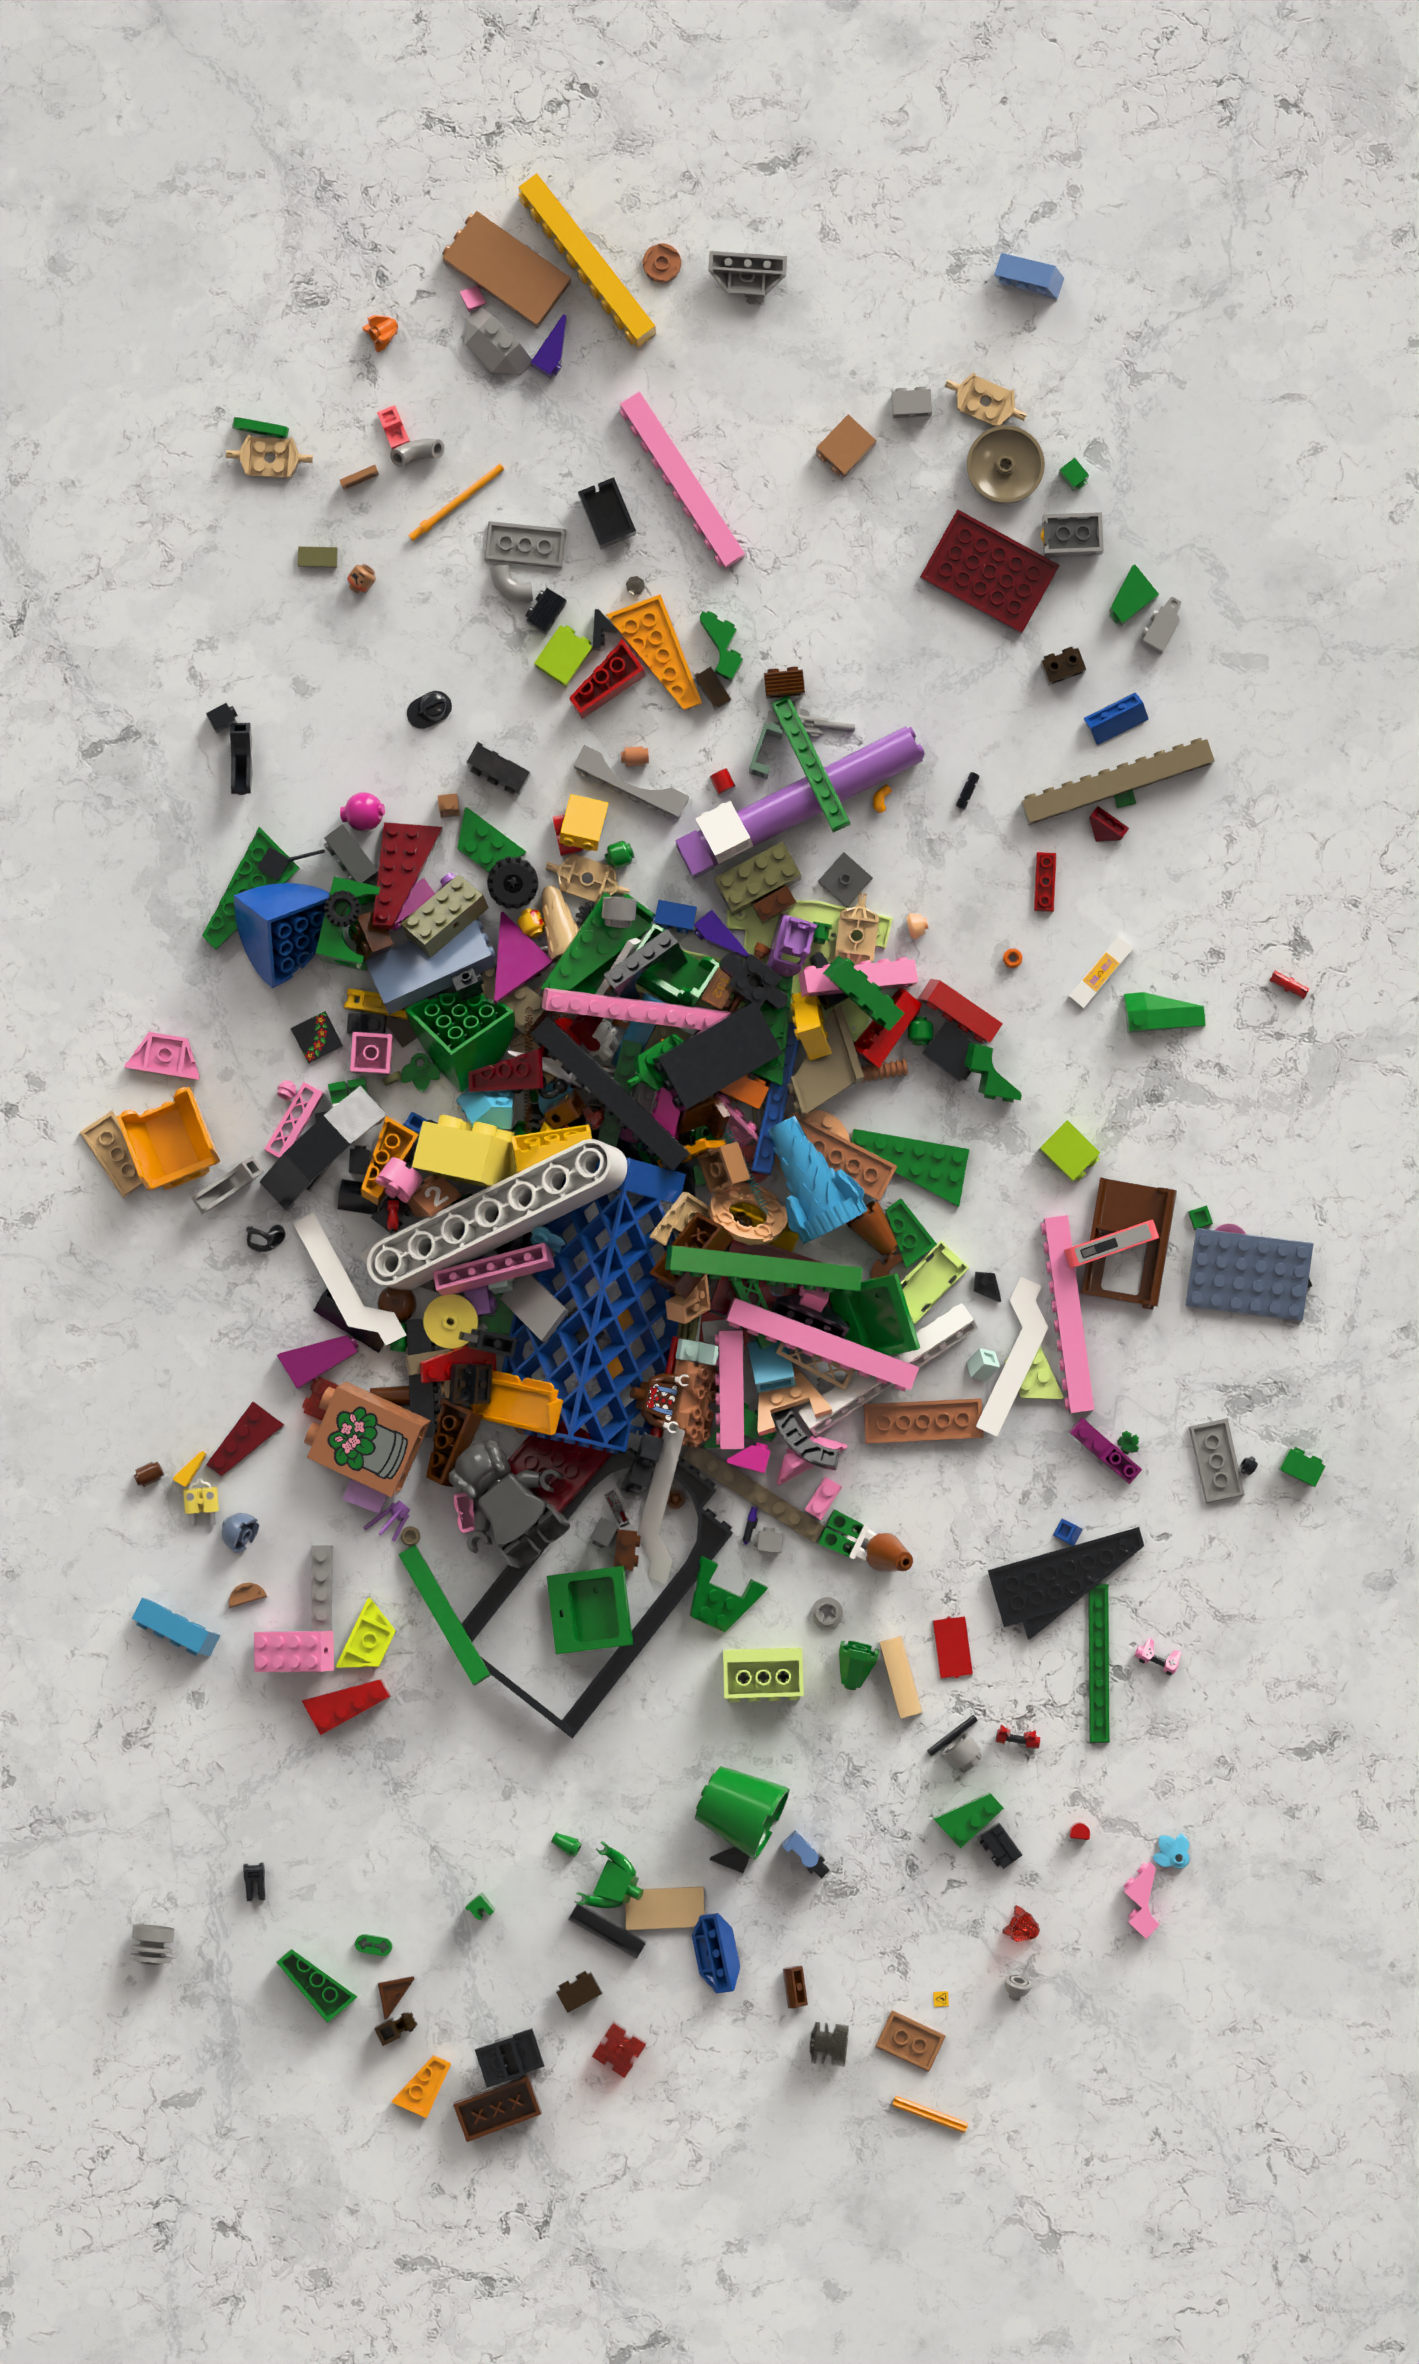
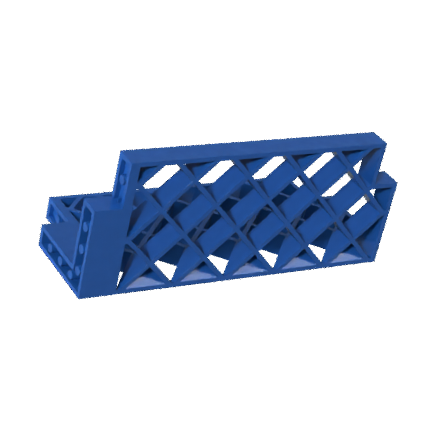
M626 1158V1177L621 1186L616 1189L621 1192L611 1202L606 1194L542 1226L547 1228L550 1233L561 1237L565 1245L561 1247L559 1253L555 1252L556 1256L553 1258L555 1268L535 1272L532 1275L563 1306L574 1297L578 1310L569 1319L567 1315L564 1317L546 1343L541 1341L514 1313L509 1336L518 1338L514 1357H504L501 1371L517 1375L523 1381L525 1378L532 1379L531 1375L538 1368L542 1367L546 1376L544 1382L552 1383L554 1388L559 1390L557 1398L563 1400L558 1425L564 1420L568 1430V1435L556 1433L550 1435V1440L562 1442V1438H564V1443L574 1445L578 1441V1446L587 1448L592 1444L591 1449L603 1451L605 1447V1452L617 1454L618 1450L626 1452L630 1433L636 1434V1431H639L638 1435H650L651 1428L654 1426L649 1425L646 1420L643 1427L631 1424V1421L641 1413L640 1410L636 1409L637 1400L634 1399L624 1408L619 1393L629 1384L631 1389L632 1387L640 1388L642 1381H644L641 1373L651 1364L655 1375L665 1373L673 1336L677 1337L679 1322L667 1319L665 1301L676 1294L671 1291L667 1292L649 1274L656 1265L650 1249L657 1244V1242L649 1237L665 1216L660 1201L672 1205L682 1194L686 1174ZM600 1160L596 1164L595 1172L600 1166ZM566 1177L564 1178V1180H563V1182H562L561 1188H563V1186H564L565 1183H566ZM626 1192L643 1196V1199L632 1208ZM595 1202L599 1214L588 1223L584 1211ZM649 1213L654 1228L644 1236L638 1221ZM573 1223L577 1235L567 1244L563 1232ZM606 1228L610 1241L600 1250L595 1238ZM626 1232L632 1247L621 1256L616 1240ZM671 1232L666 1246L662 1245L665 1252L667 1251V1246H671L675 1241L673 1232ZM584 1250L589 1261L578 1271L573 1259ZM638 1260L644 1275L633 1284L627 1269ZM563 1271L567 1283L556 1291L552 1280ZM596 1277L600 1289L589 1297L585 1286ZM616 1280L622 1295L611 1303L605 1288ZM651 1289L656 1303L645 1312L639 1297ZM628 1308L634 1323L623 1332L617 1317ZM662 1317L665 1323L664 1333L657 1340L652 1325ZM585 1324L589 1337L579 1346L575 1333ZM606 1328L611 1343L600 1352L595 1336ZM640 1336L646 1351L635 1360L629 1345ZM531 1340L535 1351L525 1360L523 1357L524 1346L527 1341ZM563 1345L568 1358L557 1366L553 1354ZM618 1356L623 1371L612 1380L606 1365ZM575 1373L579 1385L569 1394L564 1381ZM595 1376L601 1391L590 1400L584 1385ZM607 1404L613 1419L602 1428L596 1413ZM585 1424L591 1439L588 1440L573 1435ZM522 1429L524 1430L523 1434L535 1436L537 1433V1437L549 1438L548 1434Z

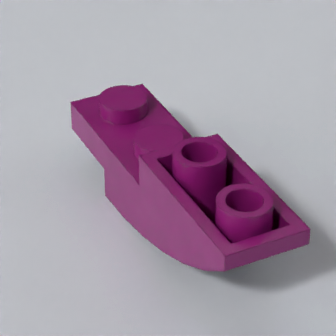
M1081 1417L1069 1431L1084 1447L1128 1484H1131L1142 1471L1136 1463L1084 1418Z

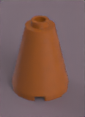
M877 1200L875 1202L871 1201L866 1204V1212L848 1221L846 1225L881 1255L886 1254L888 1256L896 1250L897 1242L880 1203Z
M891 1533L876 1534L867 1544L866 1561L870 1567L877 1571H907L913 1564L912 1555L900 1540Z

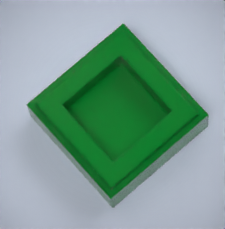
M1133 789L1120 795H1114L1117 809L1136 804Z
M1207 1205L1188 1211L1194 1230L1213 1224Z

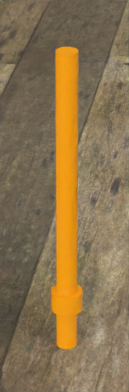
M501 464L497 465L431 518L422 521L419 524L420 526L408 535L410 539L414 541L424 532H429L434 524L504 471Z

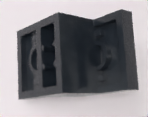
M533 2028L497 2039L494 2043L475 2049L487 2088L524 2076L527 2072L545 2066Z

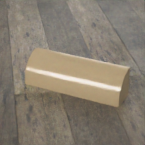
M902 1636L880 1641L879 1644L899 1718L921 1713L922 1709Z

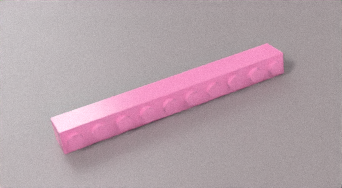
M640 391L620 403L621 410L619 412L625 421L628 419L631 423L630 430L635 437L639 436L642 440L640 443L645 453L649 452L653 457L651 459L652 464L656 469L660 468L663 475L661 477L666 485L670 484L673 488L672 494L676 501L681 500L684 505L682 509L688 518L692 517L695 522L693 527L696 532L703 534L705 540H703L708 550L712 549L716 554L714 559L719 566L723 565L727 569L744 558V551Z
M544 988L542 1008L549 1011L703 1030L732 1013L729 1011Z
M1068 1215L1044 1218V1223H1041L1042 1235H1046V1242H1043L1044 1253L1048 1254L1049 1262H1046L1047 1274L1051 1273L1052 1279L1048 1283L1050 1293L1054 1294V1301H1051L1052 1312H1056L1057 1320H1054L1055 1332H1059L1060 1338L1056 1340L1057 1350L1062 1353V1359H1059L1060 1371H1064L1065 1378L1062 1379L1063 1390H1067L1068 1397L1064 1398L1065 1409L1069 1410L1070 1413L1094 1410L1076 1270L1075 1267H1069L1064 1253L1065 1249L1072 1247Z
M733 1297L725 1320L729 1321V1326L737 1329L740 1326L748 1328L747 1332L756 1336L759 1333L766 1335V1340L774 1343L780 1340L785 1342L783 1346L793 1350H795V1347L803 1349V1354L811 1357L817 1354L821 1356L820 1360L830 1364L832 1361L840 1363L839 1367L850 1371L851 1368L858 1370L857 1374L868 1378L870 1374L875 1376V1381L880 1383H894V1388L904 1392L906 1388L911 1390L919 1367L735 1297Z

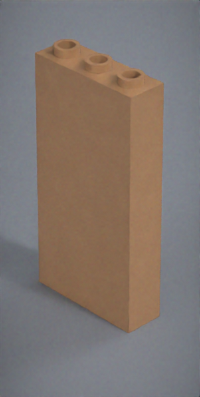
M478 211L474 215L470 214L465 221L466 226L463 230L459 229L453 238L455 241L451 246L447 245L442 252V255H444L442 257L443 262L538 329L571 284V277Z

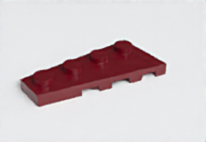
M536 1049L532 1052L468 1072L469 1092L543 1088L542 1049Z
M252 1402L206 1465L220 1476H223L285 1424L258 1404Z

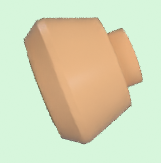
M910 913L906 917L911 938L916 940L926 933V929H929L927 919L922 918V915Z

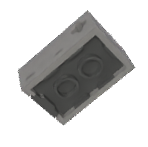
M1102 512L1043 514L1042 532L1040 534L1043 542V556L1102 555L1104 551Z

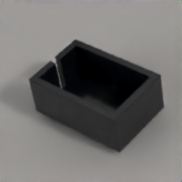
M614 477L598 483V492H596L594 485L578 491L579 499L600 549L636 535V529Z

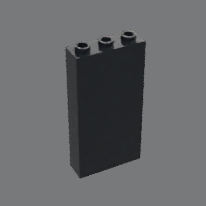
M751 1002L654 1057L652 1060L655 1071L663 1079L664 1088L673 1097L672 1102L679 1111H683L783 1054L756 1002Z

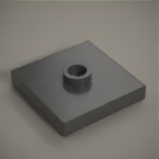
M843 852L818 882L842 904L848 907L873 877Z

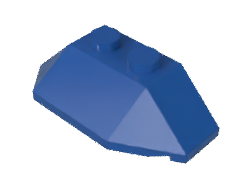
M719 1913L700 1915L699 1921L691 1935L699 1974L713 1988L715 1993L732 1992L735 1990L740 1971L733 1928Z

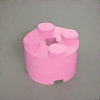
M392 1157L375 1181L386 1189L385 1193L389 1197L395 1198L397 1196L401 1201L407 1203L420 1186L423 1178L414 1168H407L404 1161Z

